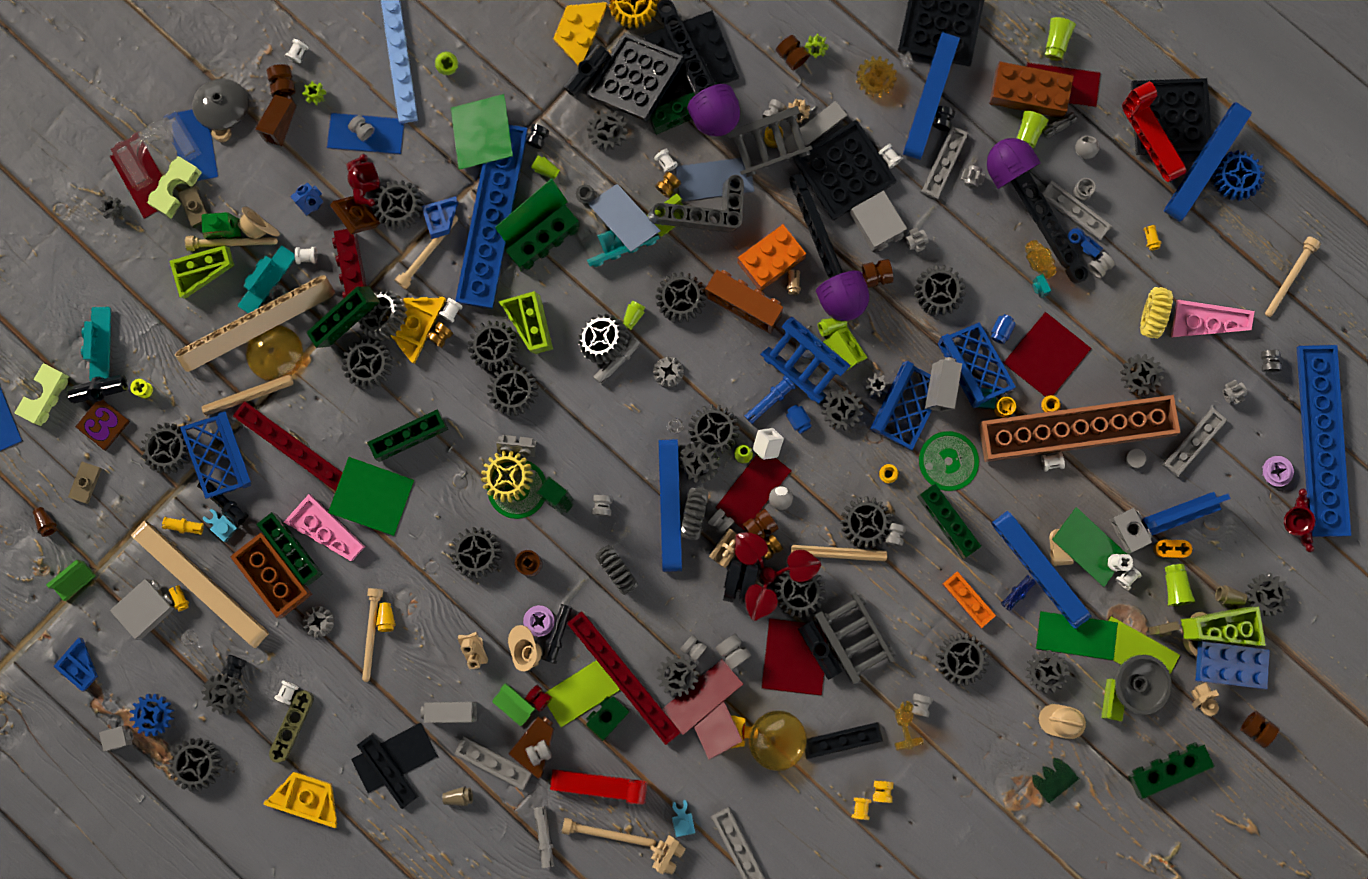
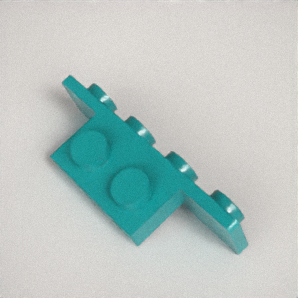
M610 230L597 235L604 253L587 259L589 266L598 267L604 264L605 260L618 259L621 257V254L625 252L633 253L638 251L639 248L637 247L630 252ZM656 234L639 247L655 244L656 240L660 239L659 235Z
M280 246L272 259L267 256L260 259L256 264L255 271L245 279L244 287L248 291L239 302L238 307L247 313L260 308L294 262L295 254L284 246Z
M92 307L91 321L84 322V327L81 331L82 338L84 339L81 355L84 360L90 363L89 381L94 377L108 378L110 374L111 308Z

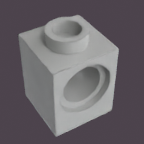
M120 726L99 732L103 752L133 745V732L129 729V726Z

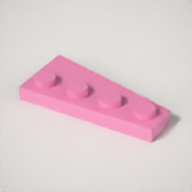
M1176 300L1171 338L1252 330L1255 311Z
M308 494L283 522L350 561H353L366 547L332 514H329L328 510L311 494Z

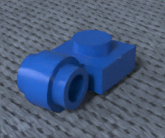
M1073 228L1068 233L1070 242L1073 244L1081 243L1083 251L1089 256L1093 255L1096 257L1103 249L1092 238L1087 237L1080 228Z

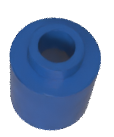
M1006 314L998 316L990 338L1000 344L1008 341L1016 325L1014 318Z
M796 404L787 410L788 414H786V417L794 430L798 431L799 434L812 427L811 419L803 406L798 407Z

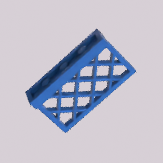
M980 322L940 338L937 344L944 357L957 359L956 362L962 363L959 384L973 409L1016 388ZM977 329L980 339L977 340L969 337L970 332ZM957 337L964 339L963 347L955 345L953 339ZM967 341L978 344L976 352L965 348ZM980 345L988 348V356L978 353ZM964 353L974 356L972 364L964 361ZM976 357L987 361L985 368L974 365ZM989 362L997 364L999 368L997 373L987 369ZM973 369L983 372L981 380L973 377ZM985 374L996 377L994 385L983 381ZM998 378L1006 380L1008 387L996 386ZM982 385L992 388L990 395L984 397L981 391Z
M909 361L903 362L869 430L879 433L909 450H913L932 411L930 409L921 411L918 402L919 399L927 397L928 387L926 383L930 382L931 375L915 367ZM913 372L920 374L921 383L913 385L911 380ZM923 384L926 395L917 398L914 387ZM910 388L914 399L905 402L902 394L904 390ZM915 401L918 412L909 414L906 403ZM902 405L905 416L896 419L894 410L897 406ZM919 414L921 422L919 426L913 427L910 416ZM906 418L910 429L900 432L897 420ZM894 422L897 433L889 434L885 432L887 424ZM911 432L913 439L910 444L903 441L901 433Z
M226 411L218 413L217 416L180 427L205 499L251 486V481ZM216 422L218 429L215 434L204 430L207 424ZM194 428L200 431L196 440H193L187 436L186 430ZM202 433L213 437L208 446L198 442ZM215 439L222 441L224 444L221 452L211 448ZM196 445L206 449L202 458L193 453ZM208 451L219 455L215 464L205 460ZM221 456L230 461L227 470L217 465ZM202 463L213 467L208 476L199 470ZM215 468L225 472L221 482L211 478ZM229 474L236 477L238 484L229 486L223 482ZM209 480L219 484L217 490L208 493L206 489Z
M1211 492L1143 518L1142 523L1153 536L1222 510L1219 503L1231 498L1229 494L1216 497L1215 492Z

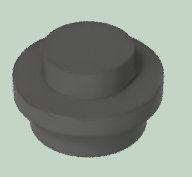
M581 185L576 191L578 201L590 203L594 199L595 192L591 186Z

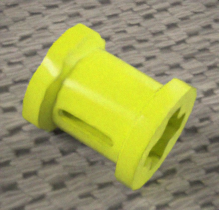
M135 379L131 383V392L136 396L146 399L152 395L153 386L143 379Z

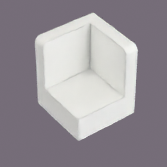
M774 428L758 430L753 451L763 460L777 458L784 438Z

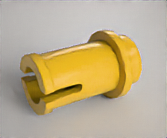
M1156 225L1143 228L1148 243L1146 247L1150 251L1161 248L1160 244L1162 242L1158 239Z
M180 585L175 586V590L174 587L168 590L175 604L174 609H177L178 612L189 607V601L185 599Z

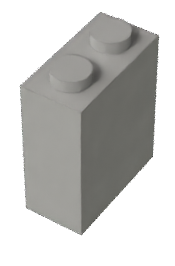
M884 191L855 206L850 211L852 219L872 252L877 249L881 251L888 247L889 242L893 240L897 242L905 237L904 234L907 228Z
M945 357V360H939V362L932 364L925 409L940 412L955 409L962 363L956 362L957 359Z
M144 579L110 610L134 639L142 640L175 610L172 604L174 602L168 594L164 595L161 592L160 584L154 579Z
M477 702L424 703V707H421V719H424V723L477 722Z

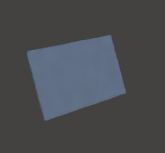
M742 158L676 167L677 178L681 182L678 188L682 201L722 196L723 184L732 175L742 177L744 193L754 192L752 176L746 177L745 174H740V171L745 170ZM730 182L731 187L736 189L735 183Z
M618 184L588 203L630 252L660 232L659 228L649 220L648 216Z

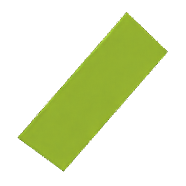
M1110 617L1109 621L1118 622L1113 661L1122 665L1130 657L1150 655L1159 659L1166 666L1169 674H1171L1180 654L1114 617Z
M596 660L545 693L552 697V700L547 705L559 726L563 727L602 702L606 696L610 697L620 689Z

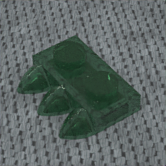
M1053 758V766L1056 771L1043 766L1042 771L1045 780L1038 775H1032L1034 787L1048 804L1079 780L1069 765L1058 758Z

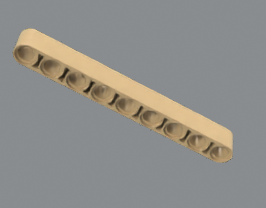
M325 275L319 276L181 348L176 352L175 357L186 372L192 371L331 298L335 294V290Z
M144 520L131 534L144 549L252 647L257 648L269 635V632L150 523Z

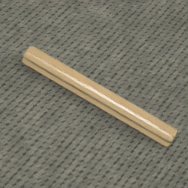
M286 375L202 406V412L205 416H209L242 404L244 401L248 402L292 386L294 384L291 375Z
M792 545L791 553L795 550H806L815 557L887 560V551L802 545Z

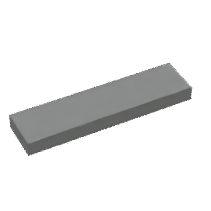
M836 101L800 128L806 147H809L847 117V114ZM793 134L784 140L788 154L799 150Z
M951 126L921 191L922 194L938 201L969 133Z
M1051 181L1042 192L1046 201L1097 241L1100 242L1112 227L1054 181Z
M1211 408L1162 466L1176 478L1179 477L1228 420L1214 408Z
M463 736L454 753L523 791L532 776V773L526 768Z
M729 807L712 815L711 817L742 879H765Z

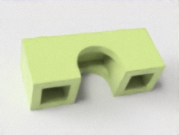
M178 156L176 160L171 162L166 175L160 178L156 190L150 193L147 203L155 210L172 219L181 205L173 197L174 188L179 184H185L189 187L194 186L202 172L196 166Z
M43 363L33 379L43 387L41 397L36 400L23 397L15 414L36 425L42 426L48 420L51 408L57 404L59 394L66 388L69 376Z

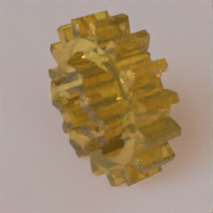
M872 56L870 62L865 59L864 65H859L860 71H857L856 74L859 78H857L856 83L861 84L860 90L866 89L865 95L871 92L872 97L876 93H878L879 97H882L883 92L889 94V88H894V83L897 80V77H895L897 71L892 70L893 63L887 64L888 59L881 61V56H879L878 60H875ZM870 68V72H867V73L864 75V73L866 72V70ZM889 79L888 82L883 86V82Z
M1032 240L1024 246L1025 252L1028 254L1026 258L1033 271H1037L1040 275L1044 274L1047 279L1057 273L1055 270L1057 268L1054 265L1055 260L1048 248H1044L1037 240Z

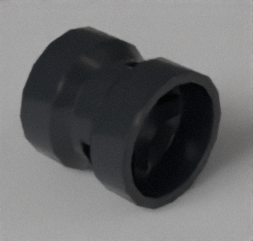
M938 106L936 111L937 117L934 118L932 126L941 131H949L952 125L950 121L954 118L955 111L946 106Z
M532 124L531 133L527 136L525 142L534 148L543 149L544 139L548 137L549 130L541 125Z
M228 655L226 659L227 665L223 667L221 673L224 675L228 674L229 677L234 676L235 679L240 680L241 670L245 667L247 661L233 655Z

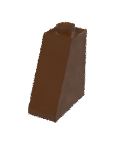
M284 94L281 96L274 95L255 129L265 142L283 146L297 107L292 98Z
M538 716L508 753L538 779L543 776L547 760H542L540 764L533 766L526 748L530 746L535 747L540 741L545 740L550 749L555 728L552 727L553 722L546 716L543 718Z

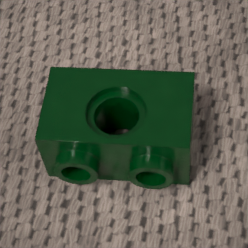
M613 695L611 698L606 696L599 704L602 706L597 713L593 711L586 718L588 720L586 726L602 741L630 713ZM604 711H609L612 714V720L608 723L604 722L601 718Z

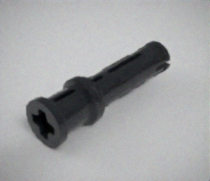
M208 481L206 485L207 492L216 491L217 488ZM198 483L197 487L202 490L200 483ZM223 494L210 498L222 509V514L228 516L234 522V526H240L248 518V514L242 512L237 507L235 501H229Z
M564 604L560 605L550 639H547L545 642L547 645L543 656H541L542 660L557 664L556 658L559 649L563 646L561 640L572 607Z

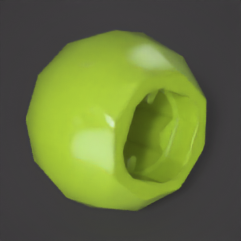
M441 52L435 59L436 70L442 75H452L458 68L457 57L451 52Z

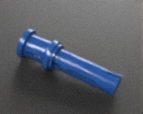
M784 375L783 380L775 387L772 386L771 392L745 414L744 417L753 424L778 400L782 401L790 390L796 389L795 385Z

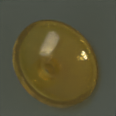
M278 325L249 340L246 349L247 363L258 377L267 381H272L286 375L292 376L298 370L303 360L302 342L292 330ZM274 348V352L270 354L269 349Z
M770 711L763 714L756 720L750 731L749 747L752 756L761 766L770 770L782 771L791 768L801 759L806 748V733L802 723L794 715L785 711ZM773 736L776 737V741L774 743L771 742V738Z

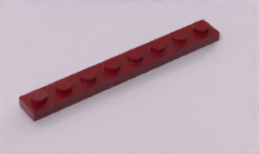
M244 401L233 415L234 418L336 491L343 473L247 402Z
M583 611L567 623L568 626L662 742L667 745L681 733Z

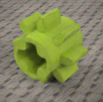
M817 33L815 37L809 36L805 48H808V52L816 59L819 55H825V50L828 49L829 44H825L826 37L823 38Z
M311 81V84L308 86L304 85L306 92H303L302 95L306 97L308 104L313 102L317 106L319 102L325 101L323 95H326L327 92L325 89H322L323 85L321 83L316 85Z

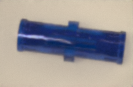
M1026 575L1017 587L1014 586L1012 592L1001 602L1002 606L1005 608L1007 605L1006 609L1011 611L1020 600L1026 597L1025 594L1036 584V581L1034 579L1030 581L1031 576Z

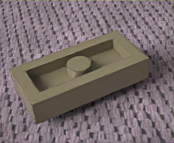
M192 186L179 192L178 196L191 226L195 228L202 225V214L208 213L197 187Z
M81 462L68 498L89 504L102 468Z
M1178 621L1148 627L1150 635L1159 634L1160 637L1172 635L1171 631L1180 629Z

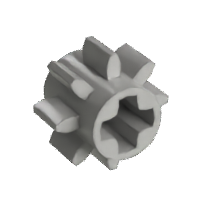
M971 165L968 169H964L961 180H965L964 185L966 187L976 189L978 185L982 186L985 174H982V168Z
M917 227L909 230V236L905 237L908 248L910 250L915 248L916 252L924 250L925 244L928 243L925 231H919Z
M875 373L873 380L867 379L870 385L866 386L865 390H870V396L876 394L880 398L881 392L885 394L888 392L884 387L888 386L889 382L884 381V375L877 377ZM875 382L881 385L879 390H877V387H873Z
M1234 380L1225 384L1226 389H1223L1222 392L1228 403L1233 402L1236 405L1245 401L1244 396H1247V389L1242 382L1237 384V381Z

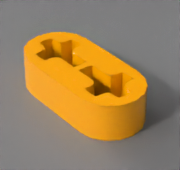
M1160 540L1153 547L1155 555L1161 558H1185L1190 556L1193 550L1190 542L1186 540ZM1163 543L1164 547H1171V550L1164 551V554H1162V550H1159V547ZM1183 544L1187 551L1182 554V551H1176L1175 547H1181Z

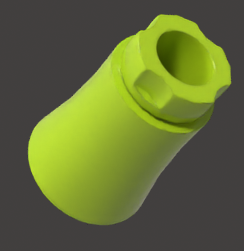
M1060 17L1050 19L1049 35L1045 48L1046 58L1053 61L1063 59L1070 37L1076 26L1073 21Z
M1024 111L1017 139L1027 142L1032 149L1035 148L1049 120L1039 113Z
M1174 564L1165 567L1168 607L1195 603L1184 564Z

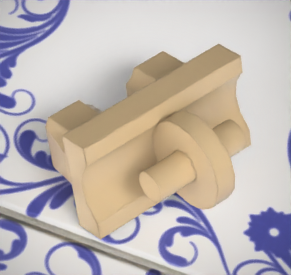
M728 528L709 556L724 568L727 567L734 555H736L735 536L737 534L730 528Z
M477 632L458 636L460 649L465 655L469 669L480 668L481 664L488 662L487 655L482 646L483 640L478 636Z
M1207 682L1195 687L1191 691L1195 699L1192 703L1194 709L1201 705V711L1204 715L1214 716L1217 714L1219 705L1214 700L1219 696L1217 690L1211 691Z
M671 835L667 837L665 842L660 840L658 846L651 845L650 849L654 851L651 858L655 860L652 867L661 874L664 872L673 874L676 864L670 861L673 854L681 857L685 848Z

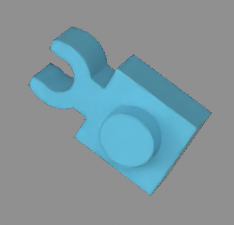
M210 509L209 511L213 513V518L209 520L204 516L203 520L206 523L213 524L210 530L226 543L239 528L234 526L226 516L222 515L219 518L218 512Z
M683 800L684 807L682 809H678L675 802L672 804L673 810L678 815L672 817L676 837L695 833L692 813L686 814L685 812L687 809L686 800Z

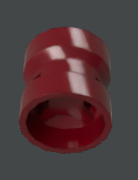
M536 685L526 695L525 700L528 703H533L535 709L541 712L550 703L552 697L548 693H544L539 685Z

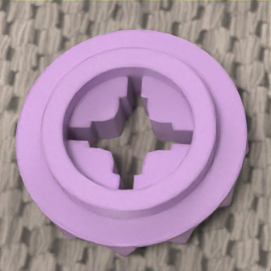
M1273 456L1267 459L1262 466V476H1264L1267 483L1273 486H1284L1293 478V466L1285 457ZM1275 466L1277 469L1285 470L1279 473V477L1277 474H1271L1275 470Z
M534 606L525 613L523 624L531 630L533 636L542 637L550 633L554 627L555 618L548 608ZM534 614L539 618L546 616L542 621L545 626L544 628L540 625L532 627L536 622Z

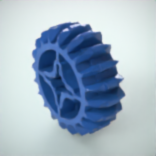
M1236 150L1234 154L1230 151L1227 153V156H1224L1216 168L1215 174L1212 176V179L1217 180L1214 186L1220 187L1217 191L1224 192L1223 197L1230 195V201L1234 200L1235 197L1238 201H1241L1243 198L1248 200L1250 196H1255L1257 194L1256 191L1262 188L1261 185L1264 183V179L1261 177L1265 175V172L1260 171L1263 165L1257 164L1259 159H1252L1254 154L1247 156V151H1243L1240 154V151ZM1233 163L1232 170L1225 172L1226 166ZM1252 179L1250 186L1243 188L1245 181Z

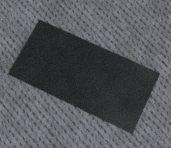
M421 722L381 743L403 775L438 757ZM362 753L351 759L367 793L384 785Z

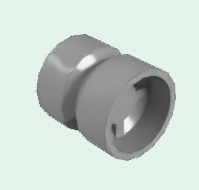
M736 633L715 647L721 657H726L725 662L731 670L751 656L745 646H741L742 641Z

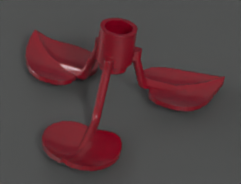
M748 532L739 533L735 536V554L738 560L745 565H753L757 560L760 563L761 573L759 574V581L763 588L760 585L754 584L749 587L745 595L746 609L753 621L771 614L777 607L778 599L775 592L766 589L768 585L773 583L776 576L790 570L789 575L793 581L805 582L813 578L820 570L821 562L814 555L806 550H795L787 558L789 567L775 572L770 567H764L761 557L767 554L768 546L762 537Z

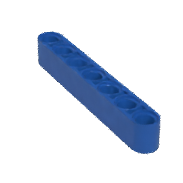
M944 32L941 33L903 151L905 156L918 160L922 158L960 37Z
M1234 102L1166 205L1164 209L1166 214L1179 222L1185 218L1252 114L1250 110L1238 102Z
M678 439L659 440L663 572L682 571Z
M1006 511L992 522L994 529L1070 625L1077 629L1090 619L1091 614L1014 516L1009 511Z

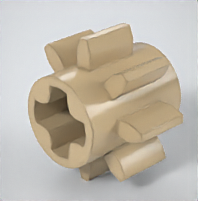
M795 99L793 104H788V109L798 106L800 114L797 115V122L802 123L804 118H809L810 105H806L805 100Z

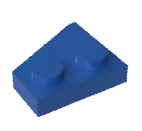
M456 196L422 206L431 239L450 234L458 205Z
M80 637L53 666L82 692H85L98 677L85 642Z

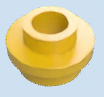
M1046 396L1041 402V408L1044 412L1060 410L1061 403L1055 396ZM1048 402L1053 403L1054 407L1052 409L1047 406Z
M886 464L881 467L879 477L884 483H893L898 478V470L894 465ZM890 471L892 476L886 477L885 472Z

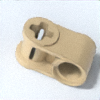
M1059 529L1053 530L1049 535L1052 566L1072 565L1074 560L1052 540Z

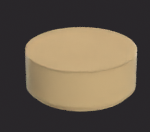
M231 129L211 131L212 136L218 142H226L232 135Z

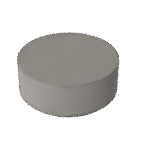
M1133 449L1126 454L1125 461L1129 467L1137 469L1145 464L1146 455L1140 449Z

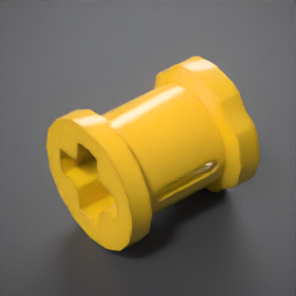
M854 797L855 810L852 818L869 820L868 808L872 800Z

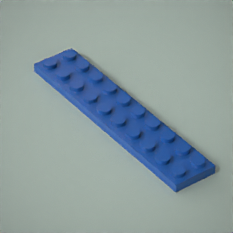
M509 125L512 157L482 164L455 300L459 304L488 309L494 308L506 242L495 227L513 211L526 145L525 141L528 135V128Z
M1337 345L1298 346L1296 348L1306 490L1309 509L1313 512L1316 519L1312 537L1351 536Z

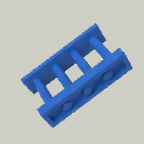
M791 317L782 325L786 333L773 349L768 347L760 355L764 357L768 364L776 367L802 389L812 401L819 404L827 396L822 391L836 374L841 377L851 365L794 317ZM791 337H794L800 342V346L790 359L786 361L778 354ZM807 349L814 354L815 358L801 374L793 366ZM820 362H824L830 370L819 384L815 386L808 378Z

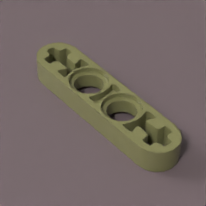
M302 690L294 696L269 751V757L273 762H284L288 758L313 704L314 698L311 692ZM306 694L308 702H304L301 707L305 708V710L302 711L301 709L295 708V705L300 706L302 700L299 699L300 696H304ZM293 712H298L301 715V719L297 723L291 721V714ZM285 730L292 732V738L289 741H285L282 738ZM278 742L288 745V747L285 746L281 750L283 757H279L277 759V754H275V750H280L282 746L279 745Z

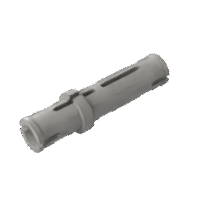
M634 336L628 341V344L624 345L626 350H621L622 357L617 355L615 357L616 361L610 359L609 364H605L593 376L601 385L626 359L629 360L631 358L630 355L642 345Z
M546 806L533 808L539 842L537 848L540 850L542 868L555 866L552 855L553 844L550 841Z

